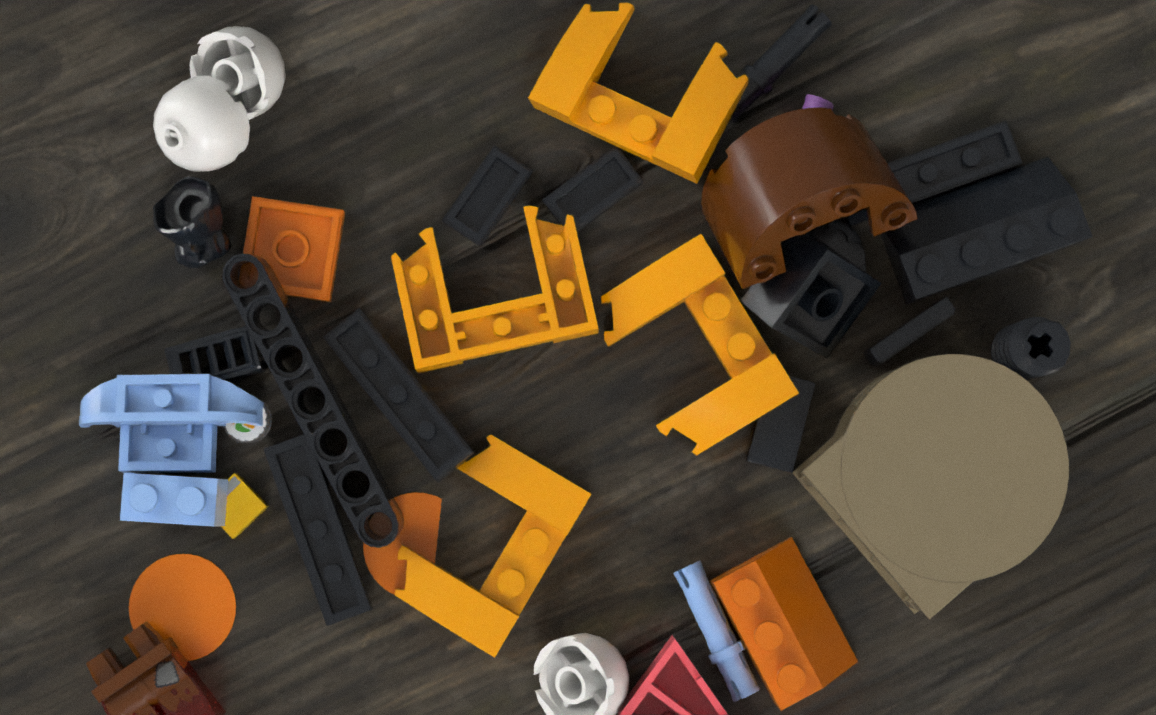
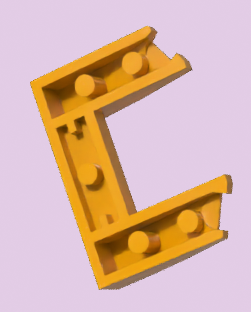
M619 3V11L592 12L591 5L584 4L560 40L528 97L531 104L537 110L697 184L749 83L748 77L745 74L738 78L733 75L722 61L728 55L727 51L721 44L715 42L673 116L669 117L597 83L635 10L634 5Z
M531 205L523 207L542 294L452 313L432 227L426 228L419 233L426 244L404 262L396 252L391 256L414 366L418 373L463 364V361L546 342L553 341V343L598 334L599 328L572 215L567 214L565 226L538 220V207Z
M702 234L671 251L601 296V304H612L613 331L604 332V341L608 347L684 302L731 380L656 425L658 431L666 437L670 430L674 428L696 442L697 444L692 451L696 456L799 394L775 353H771L724 276L723 268Z
M489 435L486 438L491 446L467 462L465 461L457 469L527 510L480 590L402 544L398 551V560H407L405 590L395 589V596L495 658L559 547L586 505L591 493L495 436Z

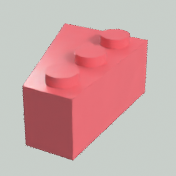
M673 635L625 698L620 711L617 713V715H728Z

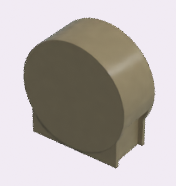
M945 354L908 363L888 371L868 384L846 408L837 425L834 436L799 465L792 474L912 613L916 614L918 611H922L928 619H931L973 581L992 577L1009 570L1026 559L1042 544L1058 520L1064 505L1069 480V459L1065 438L1057 417L1043 396L1027 380L1006 366L992 360L964 354Z

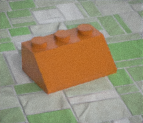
M792 537L709 580L774 704L781 711L823 689L858 662Z

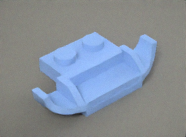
M210 374L117 375V378L98 385L83 397L80 405L79 426L86 428L91 425L111 424L120 427L118 471L122 473L216 472L217 426H226V423L263 426L264 402L234 384Z

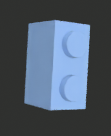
M124 473L120 521L212 527L225 526L228 479Z

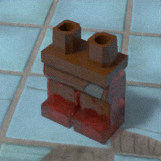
M148 622L143 623L123 637L137 658L127 667L123 666L111 647L86 663L93 680L98 685L91 692L99 703L101 702L107 715H223L226 713L187 659L178 650L179 648L170 637L163 640L160 634Z

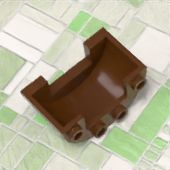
M831 108L798 109L775 116L753 127L725 150L728 158L718 170L711 168L702 192V212L742 289L757 283L766 282L774 276L786 272L781 241L796 235L805 234L816 227L841 217L850 216L866 207L869 227L873 236L901 228L905 224L917 220L913 204L864 125L850 114L846 117L835 115Z

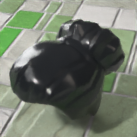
M184 177L178 180L168 193L153 206L154 227L164 237L176 244L174 251L178 264H182L190 269H198L218 260L230 251L232 247L230 238L222 230L223 208L220 196L214 185L197 177Z

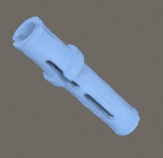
M699 560L674 572L673 574L683 590L689 607L710 649L711 654L708 657L712 665L717 664L733 702L759 691L760 687L742 652L745 650L742 640L737 641L731 630L723 609L707 579L701 561Z

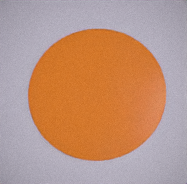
M417 492L394 497L404 518V525L400 535L389 545L381 548L370 547L363 542L366 565L377 583L388 592L395 595V589L405 590L407 560H398V551L402 544L435 563L442 498ZM375 512L369 521L370 529L379 536L389 535L392 531L391 519L382 512Z
M192 554L170 555L152 563L136 580L129 600V616L133 630L148 622L160 634L163 640L171 637L179 648L171 654L175 661L181 662L202 658L216 650L229 635L236 615L235 594L227 576L211 561Z

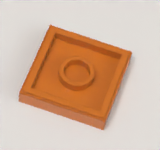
M252 196L243 254L256 255L265 259L273 269L286 296L331 302L345 211ZM248 262L241 266L239 283L246 289L251 288L258 280V270L253 263Z

